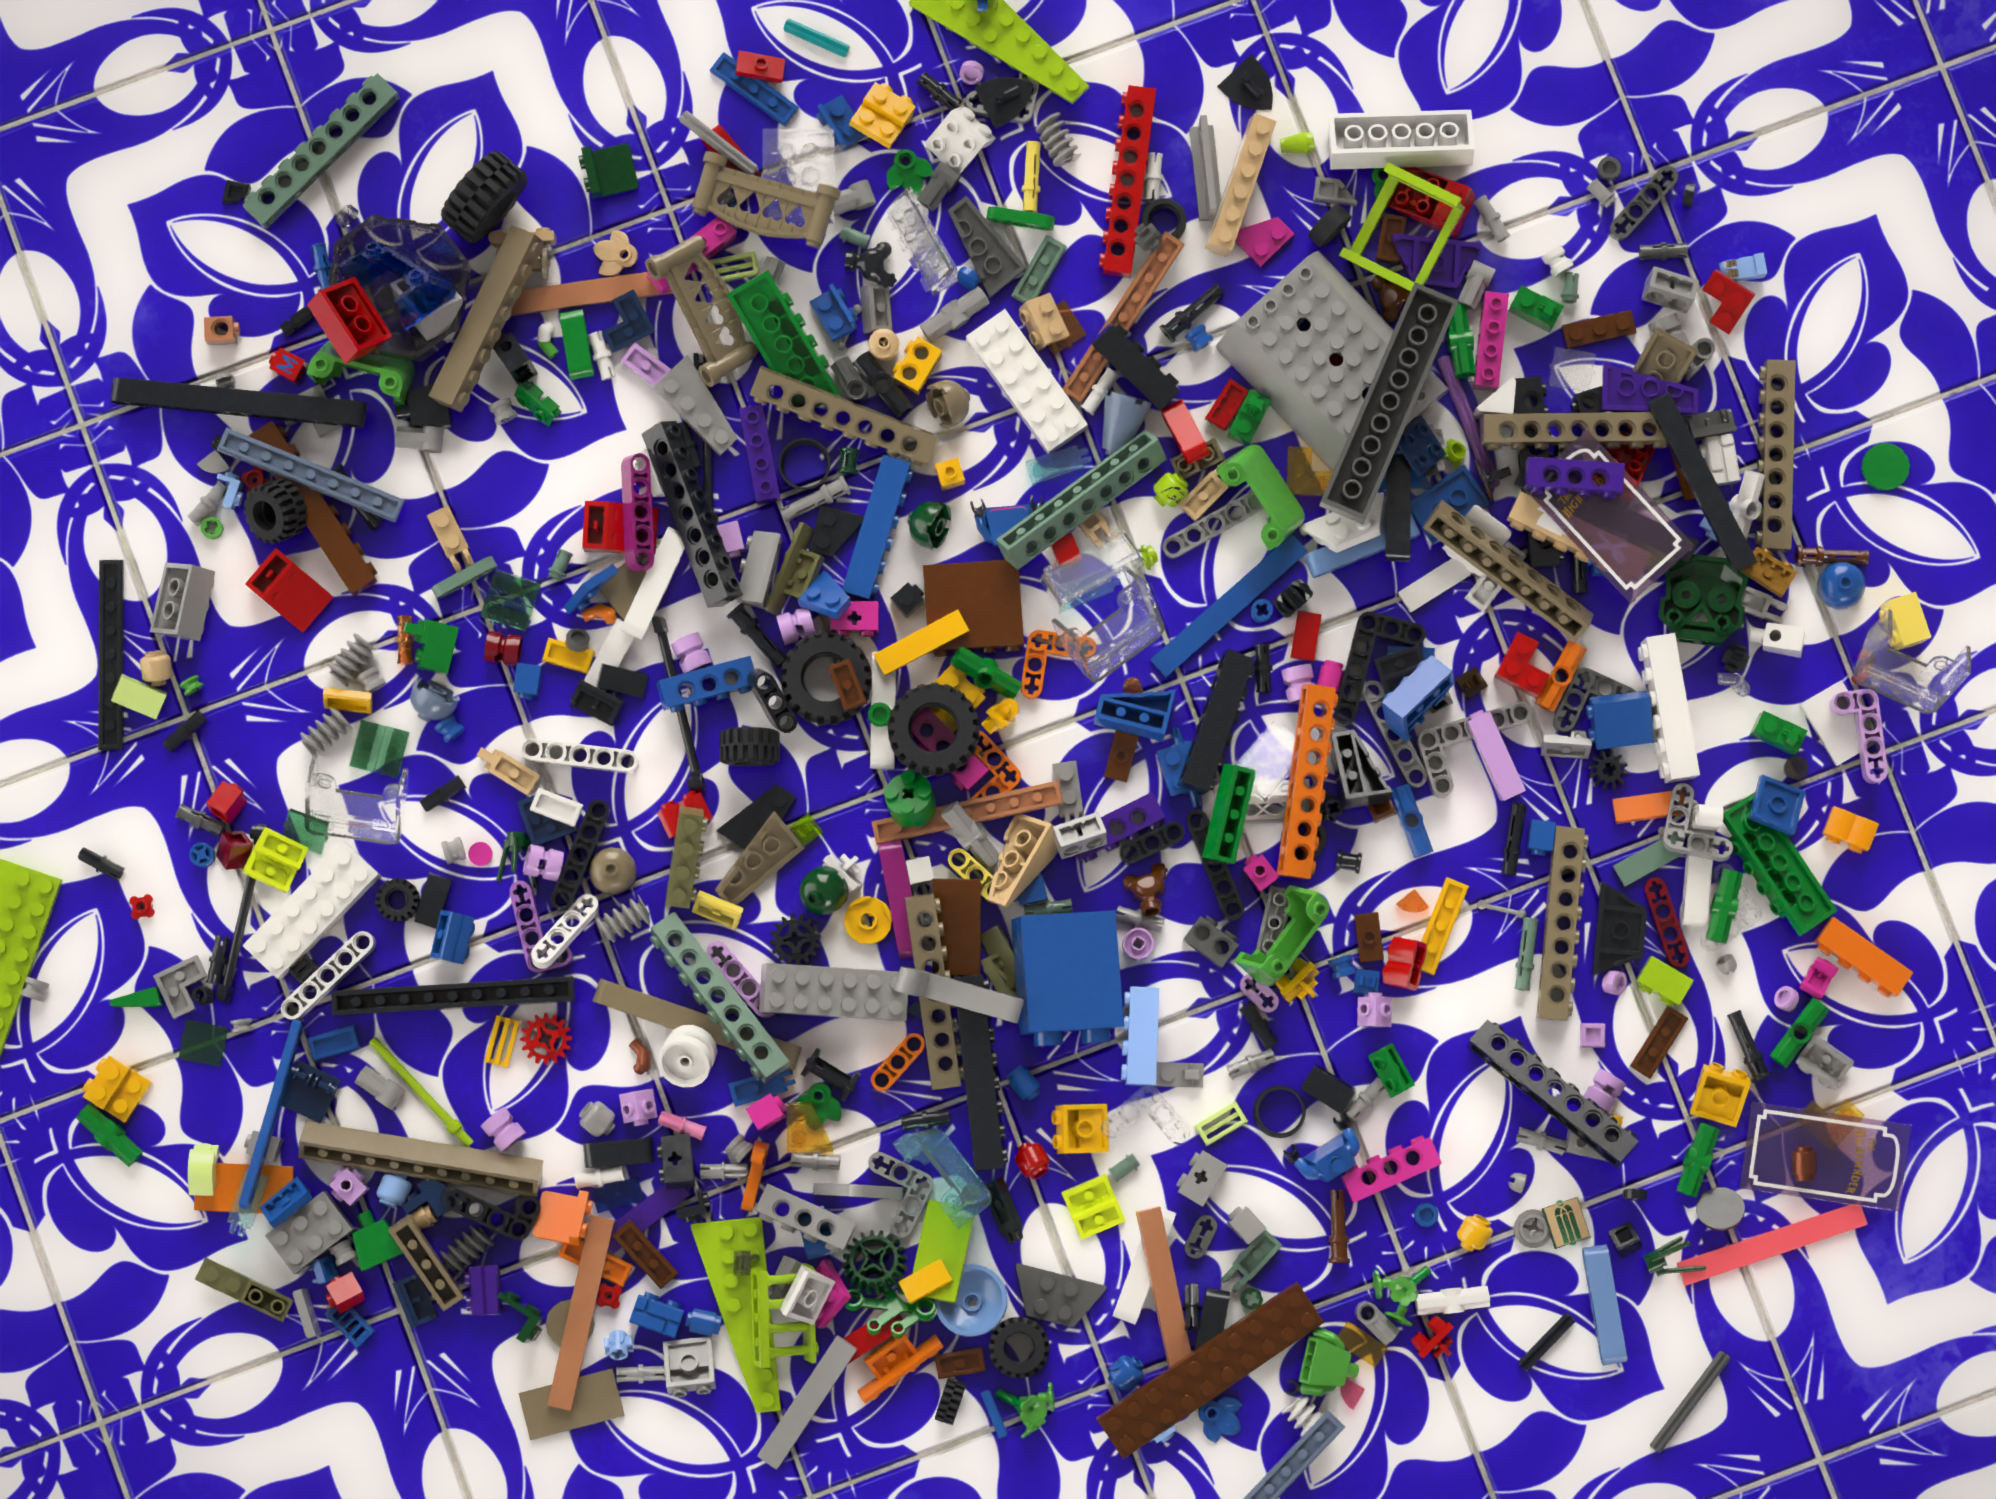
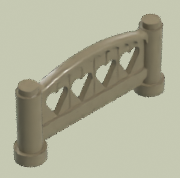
M705 151L703 157L705 164L692 204V213L706 216V213L712 212L724 221L746 231L776 238H803L807 240L805 245L819 249L820 245L823 244L835 200H839L840 189L826 184H818L816 193L726 168L727 157ZM733 186L737 200L736 206L730 208L727 204H718L719 196ZM755 192L760 207L759 212L752 214L749 210L742 211L740 205ZM776 199L779 201L782 218L778 221L772 217L766 218L763 216V211ZM801 205L805 224L802 227H797L795 223L787 224L786 217Z
M697 235L690 237L661 255L655 254L646 259L645 265L648 273L655 280H660L663 277L666 278L707 360L706 363L699 366V375L707 386L712 387L719 383L723 376L755 358L758 354V348L753 342H746L741 319L726 295L730 291L717 270L703 255L702 251L706 244L703 238ZM692 263L697 265V271L702 275L700 282L684 279ZM702 284L707 285L708 293L712 295L711 303L695 301ZM713 305L718 307V314L723 317L721 324L706 323ZM724 326L729 329V335L733 337L734 342L732 345L716 343Z

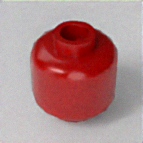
M1026 1142L1018 1147L1015 1163L1025 1177L1037 1179L1048 1172L1050 1158L1041 1144Z

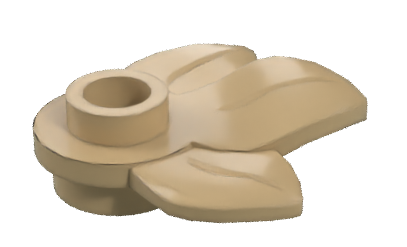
M613 230L610 240L600 241L593 247L595 255L603 260L599 269V273L603 276L618 275L623 268L633 266L638 259L636 248L629 243L628 236L622 231ZM628 251V257L623 259V254Z

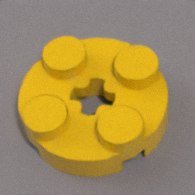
M869 896L860 897L854 900L845 912V929L848 935L860 944H876L882 941L891 930V912L888 906L877 898ZM863 915L874 916L873 926L862 925Z

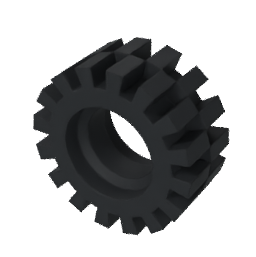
M401 878L385 881V884L378 888V893L376 892L377 899L375 903L379 913L386 919L394 922H405L409 918H413L420 902V894L416 887L409 881ZM395 891H402L407 896L405 907L399 910L393 909L389 904V897Z
M951 1378L947 1379L934 1420L953 1426L966 1383Z

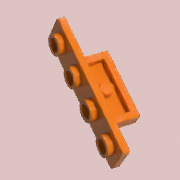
M906 1335L889 1340L863 1359L875 1375V1378L857 1391L862 1401L866 1404L877 1399L881 1392L888 1387L896 1385L903 1376L915 1371L922 1362L936 1356L940 1349L943 1348L942 1343L936 1335L930 1337L917 1348L913 1346Z

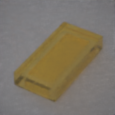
M1346 1321L1337 1335L1345 1344L1347 1350L1374 1368L1388 1349L1387 1346L1349 1321Z

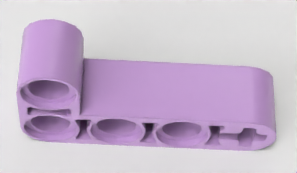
M1871 689L1844 691L1834 695L1829 702L1830 710L1834 714H1854L1863 779L1870 784L1883 781L1888 774L1877 694ZM1862 695L1870 698L1871 705L1869 707L1861 704L1860 698ZM1838 698L1846 700L1847 708L1845 710L1838 708L1836 704ZM1865 719L1873 721L1874 728L1872 731L1864 728L1863 722ZM1868 742L1876 745L1877 752L1875 755L1867 751ZM1879 759V761L1868 763V760ZM1874 768L1880 772L1876 778L1875 774H1870V770Z
M712 942L707 947V954L728 982L761 1018L773 1016L775 1013L763 1014L759 1012L760 984L723 942ZM715 947L718 949L724 948L722 954L726 959L729 956L732 957L722 968L719 966V964L723 963L718 956L712 957L714 954L713 948ZM732 964L740 967V974L736 977H730L727 974V969ZM748 982L754 983L756 986L755 993L750 996L743 993V986Z

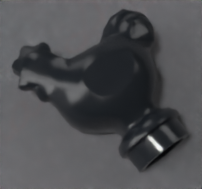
M880 242L875 248L867 249L861 255H858L855 250L853 252L846 251L844 270L854 272L856 269H859L864 279L877 282L879 285H883L884 288L888 286L893 287L894 283L897 282L894 273L890 274L884 270L885 260L892 253V247L889 243Z

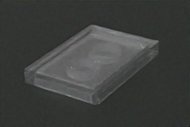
M1274 721L1270 723L1235 764L1257 770L1252 793L1265 802L1290 775L1295 735Z

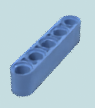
M1412 513L1410 519V540L1421 535ZM1386 522L1381 524L1380 536L1337 553L1325 546L1306 554L1304 558L1312 578L1320 577L1384 551Z
M1606 1244L1582 1248L1601 1363L1605 1366L1627 1362L1608 1247Z

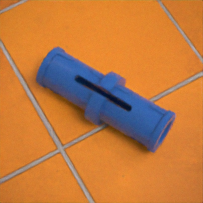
M313 244L310 246L315 263L313 269L317 273L320 290L334 285L331 273L333 267L332 263H329L326 244Z

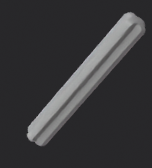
M689 111L682 113L679 121L721 155L727 157L730 162L744 173L754 175L757 172L758 166Z

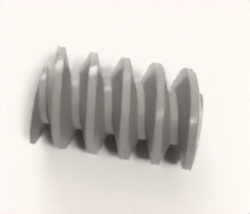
M1060 112L1046 117L1036 127V132L1041 134L1040 140L1046 142L1044 145L1045 149L1051 150L1048 154L1049 157L1055 158L1053 165L1057 167L1070 164L1082 155L1081 153L1074 155L1073 152L1078 146L1069 145L1074 140L1073 137H1065L1069 129L1061 130L1065 121L1057 122L1056 119L1061 115Z
M356 633L353 634L355 643L349 640L346 642L349 650L345 648L340 649L343 657L334 655L337 664L331 662L327 664L331 670L329 673L346 687L349 686L346 678L354 680L355 677L352 671L360 673L361 669L358 664L367 665L365 656L373 658L374 655L371 649L376 650Z
M332 707L330 708L331 717L326 714L322 715L324 723L315 720L317 729L308 726L309 735L303 732L300 733L301 742L315 759H318L316 750L323 754L325 753L324 744L328 747L333 746L331 738L336 741L340 740L338 732L344 735L347 734L345 726L353 729L345 717Z
M639 895L638 903L632 899L629 900V908L622 903V912L613 908V917L604 913V922L597 917L598 923L606 937L613 943L616 942V934L621 938L625 937L624 929L629 933H633V924L640 929L642 928L641 920L647 924L650 923V914Z

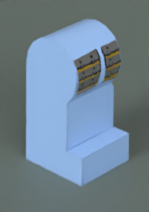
M1764 253L1719 263L1720 272L1736 282L1760 279L1767 275Z

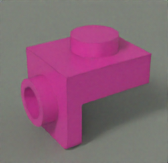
M1817 957L1810 965L1799 989L1820 1000L1824 996L1832 978L1838 972V967L1826 959Z

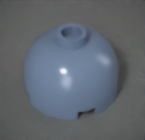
M417 678L410 695L411 705L418 712L417 716L426 722H430L431 719L438 721L451 715L460 701L459 696L454 698L452 696L454 691L436 681L430 680L429 683L422 682L424 678Z

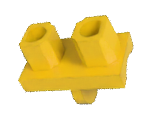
M1007 698L990 707L986 711L989 716L981 725L989 734L998 731L1000 728L1004 729L1012 725L1016 721L1014 717L1019 713L1017 701Z
M1297 958L1291 966L1297 975L1290 980L1284 974L1276 983L1280 993L1288 1003L1296 996L1300 1000L1307 994L1312 998L1316 996L1312 989L1318 984L1314 978L1319 974V971L1311 961L1307 963L1303 959Z

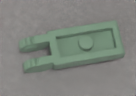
M1265 1229L1232 1263L1233 1266L1220 1280L1223 1283L1227 1282L1238 1269L1244 1276L1231 1289L1234 1293L1238 1292L1248 1280L1250 1281L1280 1249L1282 1244Z

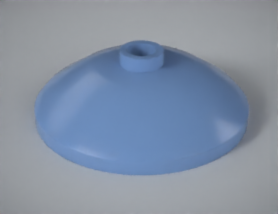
M977 1264L964 1265L956 1304L935 1300V1307L938 1308L937 1315L944 1326L957 1335L965 1337L984 1335L993 1330L1005 1315L1007 1308L1006 1288L999 1276L991 1269ZM976 1300L977 1306L969 1307L970 1301Z

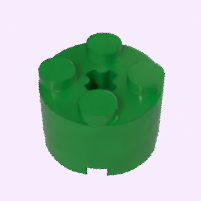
M906 770L894 777L884 790L888 810L892 819L898 825L907 828L908 826L920 827L933 818L936 811V799L930 782L921 774Z

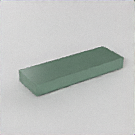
M1046 234L1011 297L1023 304L1026 301L1039 297L1067 246Z
M1672 835L1671 838H1667L1671 840V844L1675 845L1676 842L1679 841L1677 840L1676 835ZM1662 838L1612 867L1623 887L1683 854L1667 850L1663 845Z

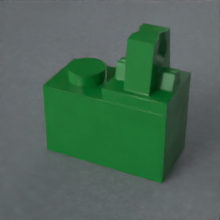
M1521 285L1508 312L1550 333L1564 306Z
M1250 389L1227 437L1244 446L1250 445L1270 406L1271 400Z
M428 619L424 621L418 620V625L406 622L403 632L415 635L414 641L422 645V648L417 649L414 661L418 662L417 668L441 675L448 674L459 627Z
M1763 710L1759 713L1749 735L1790 755H1794L1799 751L1808 730Z

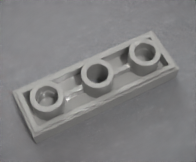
M1271 885L1256 950H1260L1264 954L1268 952L1284 930L1288 915L1284 912L1289 904L1288 899L1283 895L1286 889ZM1271 919H1276L1279 924L1277 927H1272L1270 925Z

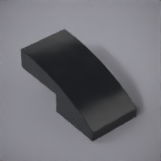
M429 873L414 922L437 928L440 911L444 909V905L447 902L452 879Z

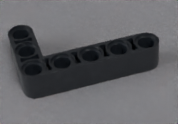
M1369 611L1360 615L1356 622L1338 693L1337 706L1333 712L1336 725L1347 727L1352 724L1356 717L1375 639L1408 647L1420 645L1426 637V632L1422 625ZM1362 619H1372L1374 627L1372 629H1365L1361 623ZM1385 625H1395L1397 634H1387L1385 632ZM1410 630H1417L1420 633V640H1410L1408 632ZM1365 641L1368 644V650L1366 652H1359L1356 649V642ZM1354 663L1359 664L1362 667V674H1352L1350 672V665ZM1348 686L1353 687L1357 692L1356 697H1346L1344 688ZM1342 709L1349 711L1351 715L1350 720H1340L1338 712Z

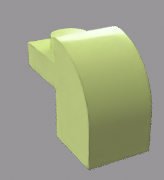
M204 1143L194 1145V1149H190L188 1160L189 1195H214L217 1184L216 1164L219 1156V1145Z

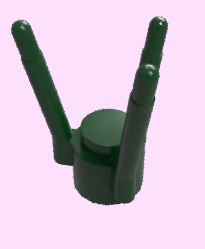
M525 832L507 833L496 878L497 882L501 881L508 851L512 853V872L516 871L517 853H523L524 848L527 853L531 841L526 839ZM531 876L533 887L538 888L537 877Z
M1682 1236L1644 1255L1649 1273L1656 1272L1657 1276L1706 1270V1266L1663 1268L1667 1266L1666 1256L1690 1246V1241L1672 1247L1683 1240Z

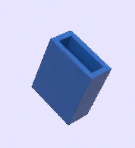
M1647 691L1589 697L1590 705L1586 706L1587 719L1591 720L1592 728H1588V737L1592 739L1597 750L1654 743L1651 699Z

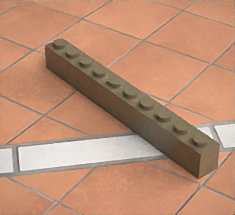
M305 1121L299 1139L298 1158L532 1197L538 1196L543 1176L544 1160L310 1121Z

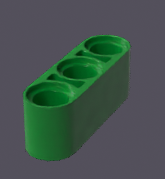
M583 309L559 313L570 380L593 377L594 369Z

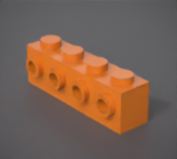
M1835 917L1828 920L1814 941L1818 945L1817 949L1827 956L1830 954L1835 956L1840 966L1847 970L1850 968L1855 970L1860 980L1867 984L1872 982L1878 987L1877 991L1887 998L1898 996L1914 973Z

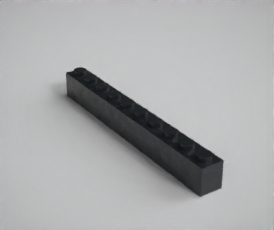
M573 976L331 991L332 1015L336 1017L577 1002L576 981Z

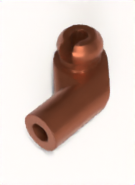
M635 1038L628 1046L637 1055L636 1064L633 1066L636 1074L642 1075L648 1072L651 1067V1052L638 1038Z

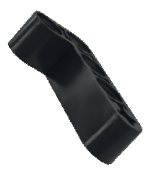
M447 1186L440 1194L441 1203L449 1210L517 1241L528 1237L541 1210L539 1201L532 1196L526 1195L518 1196L509 1212L454 1186ZM449 1196H456L462 1200V1205L455 1201H450L448 1199ZM531 1200L533 1203L531 1210L524 1212L523 1204ZM473 1203H479L478 1212L470 1214V1206ZM495 1213H500V1221L492 1224L491 1216ZM520 1222L522 1224L521 1231L513 1234V1225Z

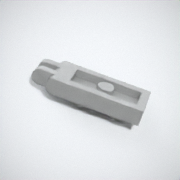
M1076 761L1052 764L1054 781L1059 780L1064 801L1063 805H1058L1060 819L1065 818V822L1070 821V817L1077 819L1079 816L1084 815Z

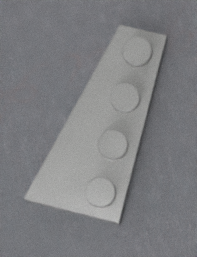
M688 355L653 387L719 456L738 439Z

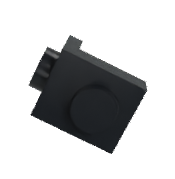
M697 1189L699 1204L677 1209L678 1219L684 1218L686 1223L698 1220L699 1214L707 1213V1207L711 1206L707 1192L703 1193L702 1189Z

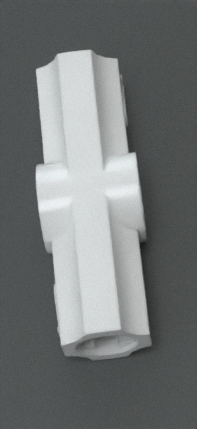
M1745 470L1739 494L1731 499L1729 505L1746 540L1752 520H1755L1761 513L1762 507L1758 498L1765 477L1764 474Z
M1488 1286L1462 1289V1287L1442 1289L1440 1292L1418 1294V1298L1415 1300L1417 1315L1442 1312L1443 1314L1465 1312L1467 1309L1490 1307Z

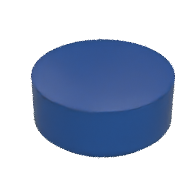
M963 266L956 273L957 281L966 289L973 290L980 283L978 274L969 267Z
M1422 1203L1414 1210V1220L1422 1227H1430L1438 1220V1210L1430 1203Z

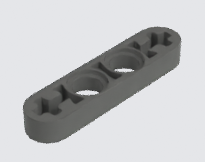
M1672 166L1660 168L1613 220L1609 227V234L1613 239L1617 241L1625 240L1670 191L1678 180V173ZM1669 172L1672 174L1670 177L1672 182L1667 180L1662 187L1657 185L1663 178L1661 173L1667 174ZM1650 188L1656 190L1658 194L1657 199L1653 201L1648 200L1645 197V191ZM1630 207H1640L1642 216L1633 218L1629 213ZM1626 218L1629 223L1624 228L1625 234L1622 232L1617 234L1615 232L1617 228L1614 225L1621 226Z

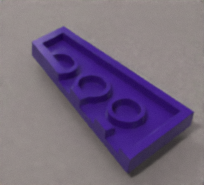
M1603 362L1601 411L1650 412L1647 406L1649 402L1670 393L1680 414H1698L1699 389L1671 381L1667 382L1650 375H1642L1632 370L1621 369Z

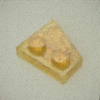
M787 1102V1152H833V1145L812 1103Z

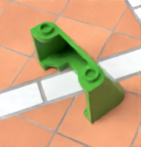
M329 340L310 360L306 374L314 384L326 387L327 381L331 378H341L343 367L380 376L379 387L381 391L386 395L392 396L395 405H404L408 402L407 392L411 391L416 368L414 363L406 357L374 349L364 357L344 364Z
M1257 444L1248 445L1217 465L1216 471L1225 484L1237 486L1246 481L1266 510L1269 517L1266 519L1267 524L1261 530V538L1269 551L1280 545L1303 523L1305 513L1261 446Z
M1289 885L1283 893L1289 903L1288 908L1284 912L1292 919L1266 954L1260 950H1255L1251 955L1240 952L1234 962L1257 983L1264 986L1275 985L1286 973L1329 913V903L1319 892Z

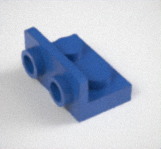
M843 95L838 96L825 105L820 104L817 106L819 113L816 116L823 127L827 125L831 131L828 136L835 147L839 145L844 150L866 137L865 134L849 125L854 113Z
M832 283L828 285L829 291L809 302L831 341L834 343L858 329L855 323L858 317L852 307L849 309L846 307L844 302L847 299L841 288L836 290Z
M296 1177L259 1208L269 1224L275 1229L312 1198L311 1191Z

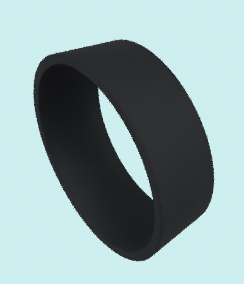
M798 438L789 442L783 448L779 456L778 467L782 478L790 486L808 490L819 486L827 478L830 472L831 460L827 449L820 442L811 438ZM801 445L817 448L826 460L827 467L823 479L810 487L794 485L788 480L784 472V461L787 454L795 447Z
M1275 1085L1263 1090L1256 1098L1253 1106V1117L1256 1125L1263 1133L1274 1138H1286L1295 1134L1303 1125L1306 1116V1108L1302 1097L1294 1089L1283 1085ZM1287 1090L1293 1093L1301 1103V1120L1289 1132L1276 1133L1270 1131L1260 1120V1102L1271 1091Z

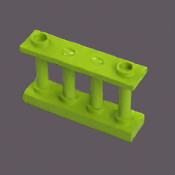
M801 1263V1265L815 1271L813 1266L807 1263ZM761 1267L751 1268L753 1364L759 1368H770V1360L774 1357L804 1355V1360L816 1363L819 1346L816 1341L815 1323L812 1325L802 1321L775 1324L769 1322V1312H771V1309H780L784 1299L770 1300L768 1288L771 1285L793 1283L797 1273L770 1276L768 1271ZM803 1331V1345L776 1348L770 1346L769 1336L773 1333Z

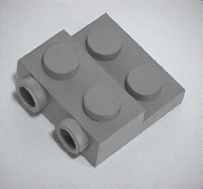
M711 1336L663 1342L668 1394H673L674 1397H684L687 1395V1392L697 1391V1394L704 1395L711 1393V1389H716Z

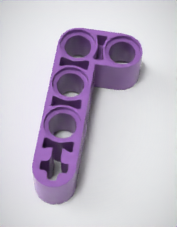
M524 881L514 882L509 890L528 968L535 973H545L569 966L573 961V953L567 947L565 950L568 953V958L565 962L559 963L555 960L551 966L545 969L533 967L531 953L536 944L529 945L526 938L529 933L535 932L539 936V942L544 937L532 887ZM520 886L527 890L524 893V899L526 902L531 901V904H523L521 897L515 895V892L519 891ZM525 909H530L533 912V918L528 922H524L521 919V913ZM547 952L542 957L547 958Z

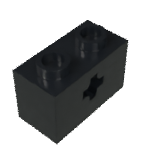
M690 1134L661 1137V1145H657L658 1159H663V1168H659L660 1182H665L667 1190L696 1187ZM678 1158V1165L673 1166L674 1159Z

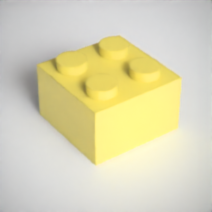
M1916 592L1888 600L1880 606L1879 617L1882 624L1887 626L1889 632L1886 634L1887 641L1890 647H1894L1895 651L1923 643L1931 638Z

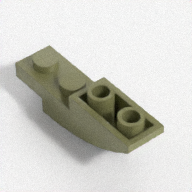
M207 1257L204 1258L194 1278L196 1281L281 1322L284 1321L294 1301L280 1292Z

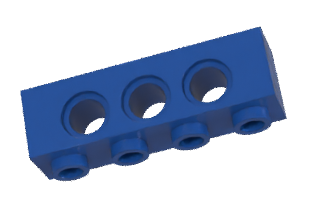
M751 656L659 680L656 686L663 710L670 709L671 713L684 710V705L693 703L694 707L708 703L707 699L716 697L718 701L731 697V692L739 691V694L751 692L752 690L747 682L749 672L754 669ZM730 673L735 676V685L726 683V674ZM703 680H710L713 683L712 691L703 689ZM680 686H686L690 689V697L685 698L680 695Z

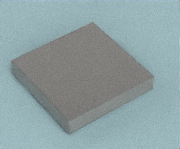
M308 1288L293 1291L292 1294L306 1337L313 1338L322 1335Z

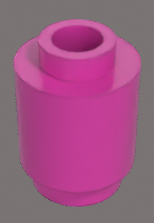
M1325 660L1324 665H1321L1316 685L1336 688L1335 693H1339L1344 675V670H1342L1343 664Z

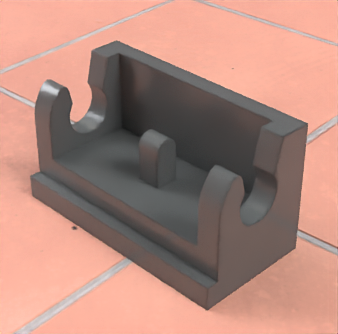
M1720 409L1697 415L1682 416L1694 441L1737 431L1731 409Z

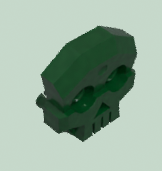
M1693 554L1688 564L1678 560L1665 566L1666 596L1660 600L1658 617L1671 633H1675L1677 642L1721 647L1732 634L1743 629L1746 611L1742 604L1750 578L1740 571L1734 573L1727 558ZM1689 592L1691 596L1688 599H1683L1682 594ZM1725 596L1727 600L1725 603H1719L1718 598ZM1704 613L1708 622L1696 620Z

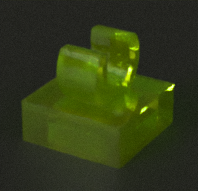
M809 813L789 827L804 847L823 833Z

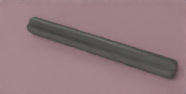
M1723 1351L1717 1353L1650 1443V1447L1658 1453L1662 1452L1730 1361V1357Z

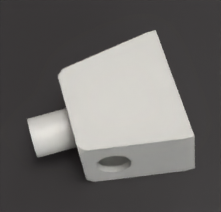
M1767 623L1766 629L1752 627L1749 641L1763 643V651L1801 658L1805 628ZM1774 635L1780 637L1778 641H1772L1770 638Z

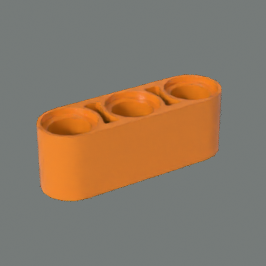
M916 1033L906 1036L871 1076L872 1086L876 1090L883 1092L890 1089L925 1049L923 1037ZM911 1038H918L921 1041L919 1050L911 1051L908 1049L907 1043ZM902 1056L905 1059L904 1067L901 1069L893 1068L891 1065L893 1057ZM886 1074L889 1078V1083L885 1087L877 1086L875 1083L877 1075Z

